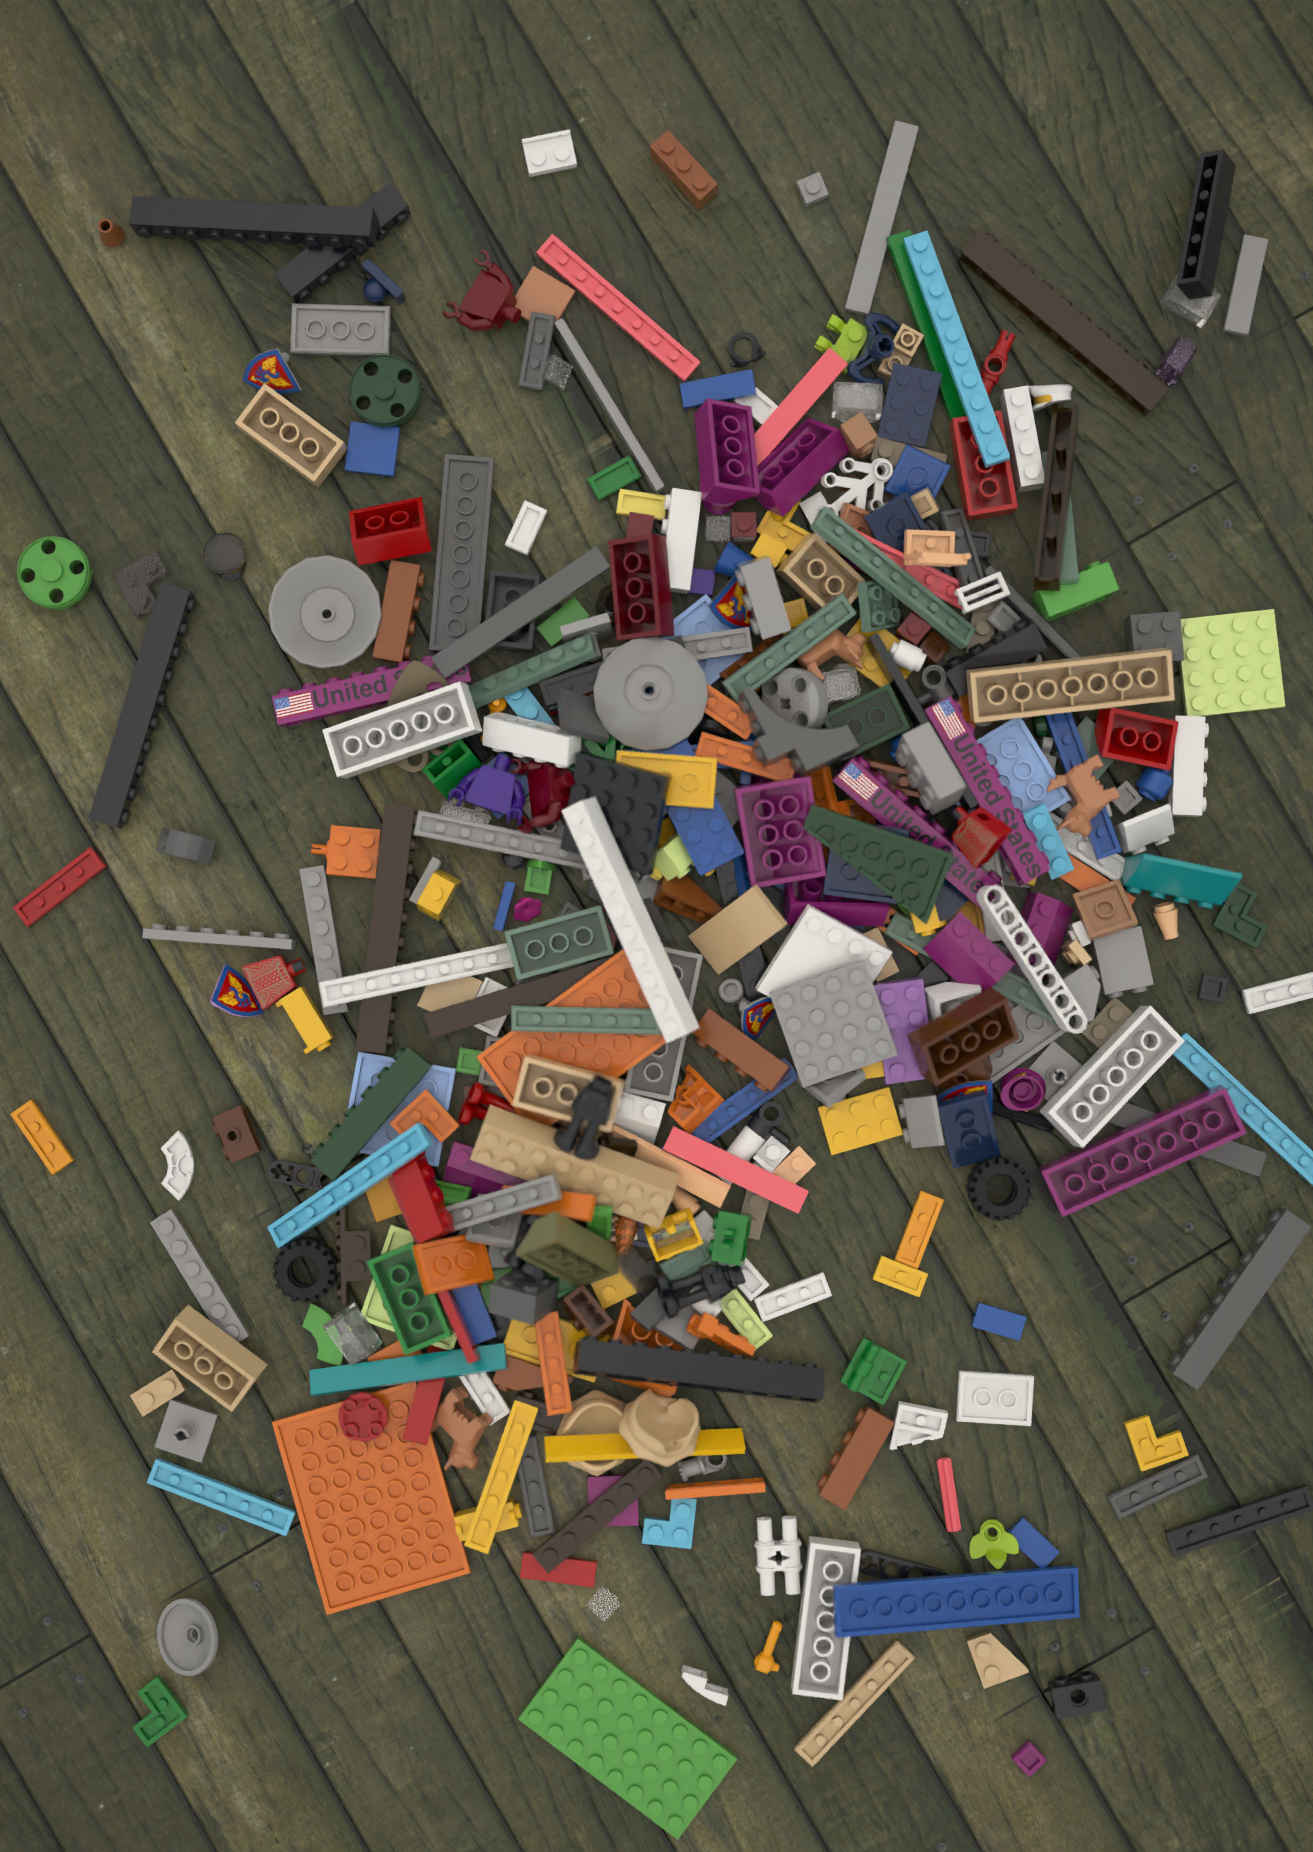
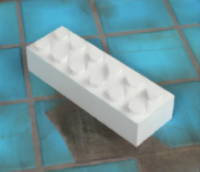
M462 682L448 685L323 729L336 776L345 779L483 732L468 684Z
M1151 1005L1140 1006L1048 1101L1040 1112L1073 1146L1083 1148L1180 1047L1184 1040Z
M809 1536L791 1678L792 1694L843 1700L850 1637L836 1638L834 1635L833 1584L857 1582L861 1553L858 1542Z

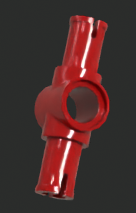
M1005 330L1000 332L994 349L990 350L981 368L980 376L988 397L993 386L997 385L1006 369V363L1009 358L1007 354L1016 338L1013 333H1010L1006 340L1008 331ZM988 364H997L1000 371L992 372L988 368Z

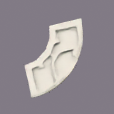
M178 1130L161 1147L168 1163L167 1174L161 1184L177 1200H181L191 1185L195 1164L191 1146L184 1134Z

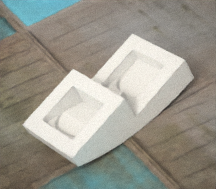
M686 1665L682 1666V1678L694 1690L704 1697L726 1706L728 1699L727 1688L708 1683L706 1671Z

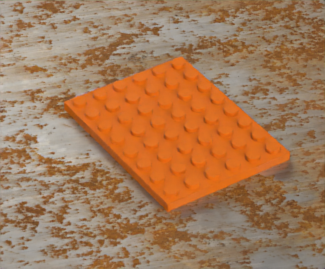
M417 1382L393 1385L369 1392L381 1399L388 1413L387 1426L382 1434L374 1440L363 1442L348 1439L344 1436L338 1419L339 1409L344 1400L272 1421L326 1615L471 1573L463 1541L460 1542L459 1535L456 1532L455 1512L432 1432H430L427 1446L402 1439L418 1385Z

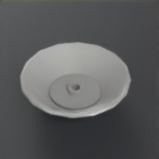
M330 555L306 558L287 569L274 586L268 607L271 631L282 650L299 663L321 669L344 666L361 656L376 638L382 617L379 592L369 575L351 561ZM325 611L332 612L330 618L325 619L323 617Z
M659 637L632 639L613 650L600 666L593 688L596 713L608 733L622 744L644 751L670 748L689 737L702 720L708 700L706 676L695 656L677 642ZM647 687L654 688L652 695L645 694Z

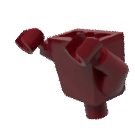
M480 250V252L486 257V261L481 263L474 257V262L477 266H485L487 268L486 271L481 270L459 308L452 301L446 303V306L453 309V314L447 311L442 312L444 318H456L458 323L474 332L490 330L491 328L501 329L506 320L517 323L521 317V310L515 307L517 299L513 295L514 287L508 275L495 262L491 263L489 261V254L485 250Z
M512 759L511 763L519 764V767L515 771H510L511 773L522 776L527 770L530 772L527 774L532 819L529 820L522 816L521 824L524 825L517 828V830L524 834H529L534 826L539 828L558 822L563 814L562 810L568 807L571 786L575 783L573 774L566 768L555 766V763L552 762L541 763L529 760V763H525L519 759Z

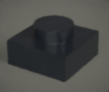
M1202 974L1197 998L1223 1003L1228 979Z

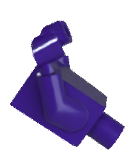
M497 755L493 768L482 765L481 768L473 769L449 793L447 801L449 802L451 798H457V807L461 806L464 798V801L506 815L508 824L511 818H517L518 825L522 823L525 796L522 784L517 780L516 775L507 773L512 760L508 757Z

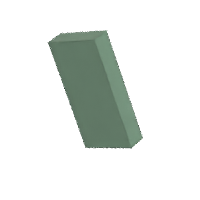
M703 1241V1244L695 1249L678 1253L672 1258L659 1263V1266L670 1280H675L692 1275L699 1271L700 1266L711 1265L714 1261H711V1255Z

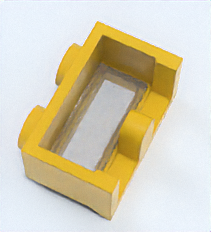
M690 1207L664 1217L659 1229L646 1224L643 1225L656 1262L670 1259L678 1253L693 1250L703 1244Z

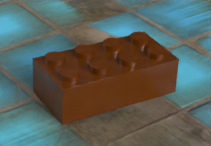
M992 987L907 1034L920 1074L935 1087L1019 1039L1007 998Z

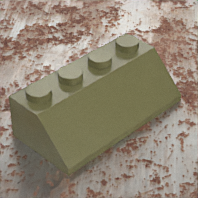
M557 1212L548 1213L546 1216L535 1220L516 1251L518 1257L577 1288L582 1284L586 1286L618 1274L617 1246Z

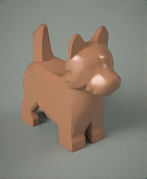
M837 628L798 657L797 662L807 671L814 673L821 681H825V677L818 666L833 656H839L844 661L862 669L863 667L859 660L863 655L862 647L867 639L859 633L848 637Z
M1098 754L1085 760L1083 764L1075 765L1067 773L1056 775V779L1049 780L1050 784L1046 789L1048 792L1062 786H1067L1076 803L1066 814L1063 822L1056 828L1057 831L1066 828L1069 832H1078L1086 838L1092 832V818L1097 816L1109 802H1114L1120 798L1115 787L1103 790L1100 780H1096L1095 776H1092L1093 770H1098L1103 766Z
M463 1385L451 1390L445 1397V1401L437 1407L431 1429L433 1433L441 1426L453 1439L454 1443L450 1449L448 1461L444 1466L445 1471L451 1466L456 1468L468 1467L471 1470H475L479 1457L475 1454L474 1449L486 1427L494 1421L487 1412L477 1417L476 1413H473L471 1409L468 1410L467 1407H464L463 1399L468 1398L470 1393Z

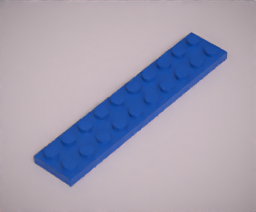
M1069 1565L833 1584L834 1635L836 1638L1080 1618L1078 1567Z

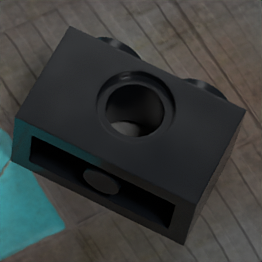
M1084 1671L1075 1677L1057 1676L1053 1679L1054 1681L1047 1682L1052 1709L1057 1719L1106 1710L1102 1683L1097 1673ZM1081 1689L1082 1693L1079 1697H1071L1073 1690Z

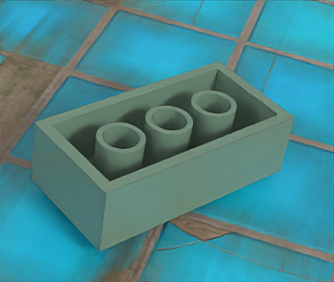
M601 905L504 932L516 977L519 981L615 954Z

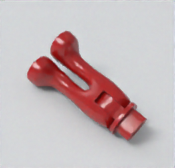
M475 1081L468 1092V1098L466 1097L463 1102L458 1123L467 1125L473 1118L485 1120L489 1108L483 1105H492L516 1115L518 1114L508 1100L488 1092L483 1084Z

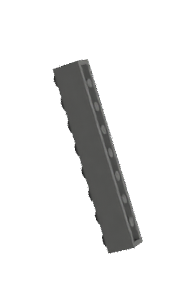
M1280 1207L1270 1214L1268 1218L1269 1224L1264 1231L1260 1230L1253 1240L1255 1242L1250 1251L1247 1250L1243 1253L1239 1260L1241 1264L1237 1270H1233L1225 1280L1227 1284L1222 1291H1218L1211 1300L1212 1306L1207 1312L1204 1311L1197 1320L1198 1326L1196 1329L1186 1335L1183 1340L1184 1346L1180 1352L1174 1353L1169 1360L1170 1366L1168 1370L1197 1391L1311 1228L1310 1225L1287 1209Z

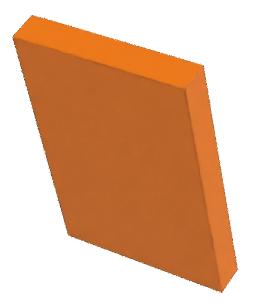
M466 1234L412 1246L424 1295L489 1282L495 1279L486 1244L469 1242L466 1240Z

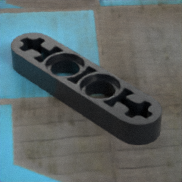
M283 1159L273 1161L268 1166L267 1174L274 1182L316 1191L324 1188L321 1183L324 1173L316 1166ZM281 1164L283 1170L290 1171L291 1166H294L292 1181L288 1180L290 1177L288 1174H282L278 1178L277 1173L273 1172V1168ZM300 1169L309 1171L310 1179L308 1182L302 1183L297 1179V1172Z
M863 1549L860 1553L859 1570L864 1574L885 1580L909 1578L908 1574L913 1568L920 1569L922 1577H927V1571L930 1572V1577L949 1575L941 1568L871 1549ZM867 1556H870L873 1562L879 1563V1558H882L880 1571H876L878 1568L874 1564H868V1567H864L861 1559H866ZM888 1562L898 1564V1570L895 1574H887L884 1567Z

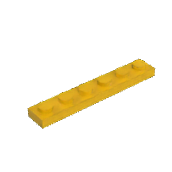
M514 1401L464 1546L486 1554L489 1553L539 1407Z

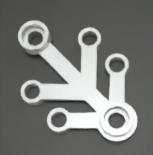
M850 457L842 459L839 463L841 472L850 473L858 471L868 475L859 480L836 476L833 472L824 474L821 477L823 487L831 488L838 486L850 489L832 504L819 507L816 516L824 506L838 516L842 504L850 503L855 498V506L865 510L867 488L873 483V499L868 501L867 509L869 512L875 510L873 508L874 501L878 503V507L883 505L884 482L888 481L893 473L891 463L884 458L875 459L871 464L858 462ZM846 461L850 463L849 470L845 468ZM878 466L882 468V475L877 473ZM827 476L832 478L831 485L826 481Z

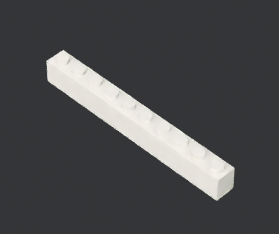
M596 797L581 800L562 810L666 1043L700 1028Z

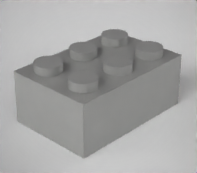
M764 555L737 564L738 570L734 572L738 585L740 587L744 586L746 594L742 595L745 608L748 611L751 610L753 618L749 619L753 633L759 635L762 639H766L790 631V623L770 557Z
M927 722L903 734L896 750V760L908 772L909 775L907 777L911 786L919 791L923 807L926 810L929 809L931 814L934 815L958 803L966 785L930 723Z

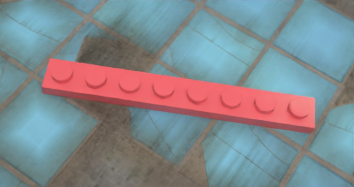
M552 234L538 249L536 254L684 383L700 366L701 362L555 235Z

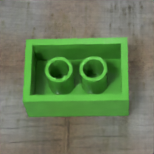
M1096 561L1085 566L1086 568L1078 573L1079 583L1061 584L1060 591L1035 590L1036 592L1030 597L1035 611L1046 622L1110 598L1119 590L1109 562L1101 564L1100 561Z

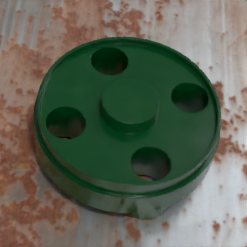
M382 354L372 356L358 365L350 380L349 397L355 412L364 422L380 428L398 427L406 425L418 410L421 402V385L417 374L407 362L396 356ZM370 367L378 368V372L373 376L366 375ZM405 374L412 376L411 381L408 383L400 382V378ZM362 401L371 402L370 407L366 410L359 409V404ZM396 408H403L405 410L401 417H394L392 415Z

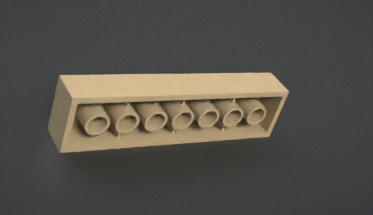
M1165 647L966 670L970 720L974 723L1175 700L1172 652Z
M490 1105L470 1160L527 1181L556 1174L560 1191L594 1195L597 1197L595 1205L612 1206V1212L659 1229L675 1194L679 1174L601 1145L596 1158H578L575 1156L574 1151L581 1138L577 1137L573 1149L570 1152H565L553 1140L557 1129Z

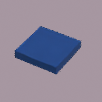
M351 421L345 471L394 478L400 427L380 428L368 423Z
M906 444L884 490L896 496L907 491L909 496L928 487L935 499L951 465Z

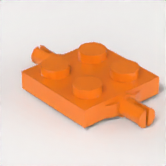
M331 825L330 838L327 845L312 843L311 854L326 855V875L376 880L381 830Z

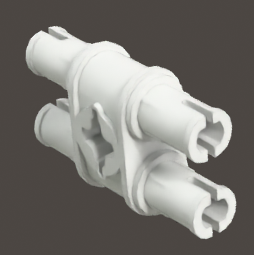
M796 1516L782 1517L783 1539L781 1540L773 1539L771 1517H758V1540L755 1541L754 1547L757 1551V1565L755 1568L760 1573L761 1595H775L774 1572L783 1571L785 1574L786 1594H799V1571L802 1570L803 1564L800 1558L802 1542L797 1537ZM776 1551H781V1560H776Z

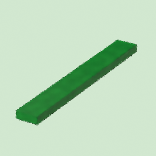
M911 230L888 236L886 241L917 330L924 335L922 344L932 371L942 373L939 392L951 422L952 418L964 417L966 413L903 243L904 238L912 236Z

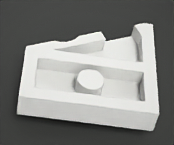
M898 1401L889 1449L895 1450L897 1446L909 1443L915 1445L922 1443L924 1440L943 1438L948 1417L947 1410Z

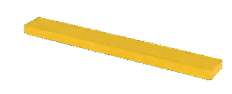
M742 1428L700 1430L695 1452L690 1456L745 1454L746 1448ZM620 1433L544 1436L546 1463L638 1458Z

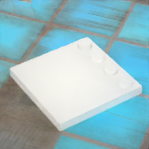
M807 904L757 983L756 989L771 998L770 992L861 960H865L873 983L892 954V951Z

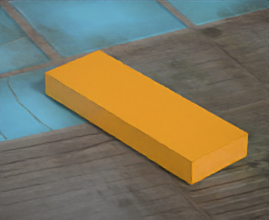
M33 1099L10 1114L52 1175L74 1161V1158Z
M920 1190L895 1254V1261L918 1269L944 1199Z

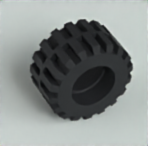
M999 1156L979 1161L980 1164L978 1166L975 1165L972 1168V1174H969L967 1177L969 1180L968 1184H966L967 1197L971 1201L972 1206L987 1218L1004 1221V1219L1011 1220L1014 1219L1016 1214H1022V1209L1024 1207L1027 1208L1029 1205L1027 1202L1028 1198L1032 1197V1192H1030L1032 1182L1028 1179V1173L1024 1171L1020 1164L1005 1157ZM996 1174H1004L1012 1182L1010 1196L1000 1203L990 1201L985 1192L988 1180Z
M303 1237L289 1243L276 1256L277 1260L273 1263L275 1273L272 1275L273 1280H277V1284H275L277 1289H282L283 1292L281 1294L284 1297L289 1296L291 1297L290 1300L294 1302L300 1300L301 1303L313 1302L323 1297L333 1287L338 1277L336 1263L338 1258L337 1255H333L332 1251L334 1250L331 1246L328 1248L325 1245L326 1242L322 1240L317 1241L313 1237L309 1239ZM299 1256H309L317 1262L320 1273L314 1283H302L295 1277L293 1262Z

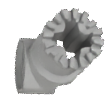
M727 1454L722 1455L723 1460L719 1464L710 1462L709 1455L677 1461L679 1472H682L680 1475L683 1481H688L689 1477L701 1473L706 1475L722 1469L726 1465Z

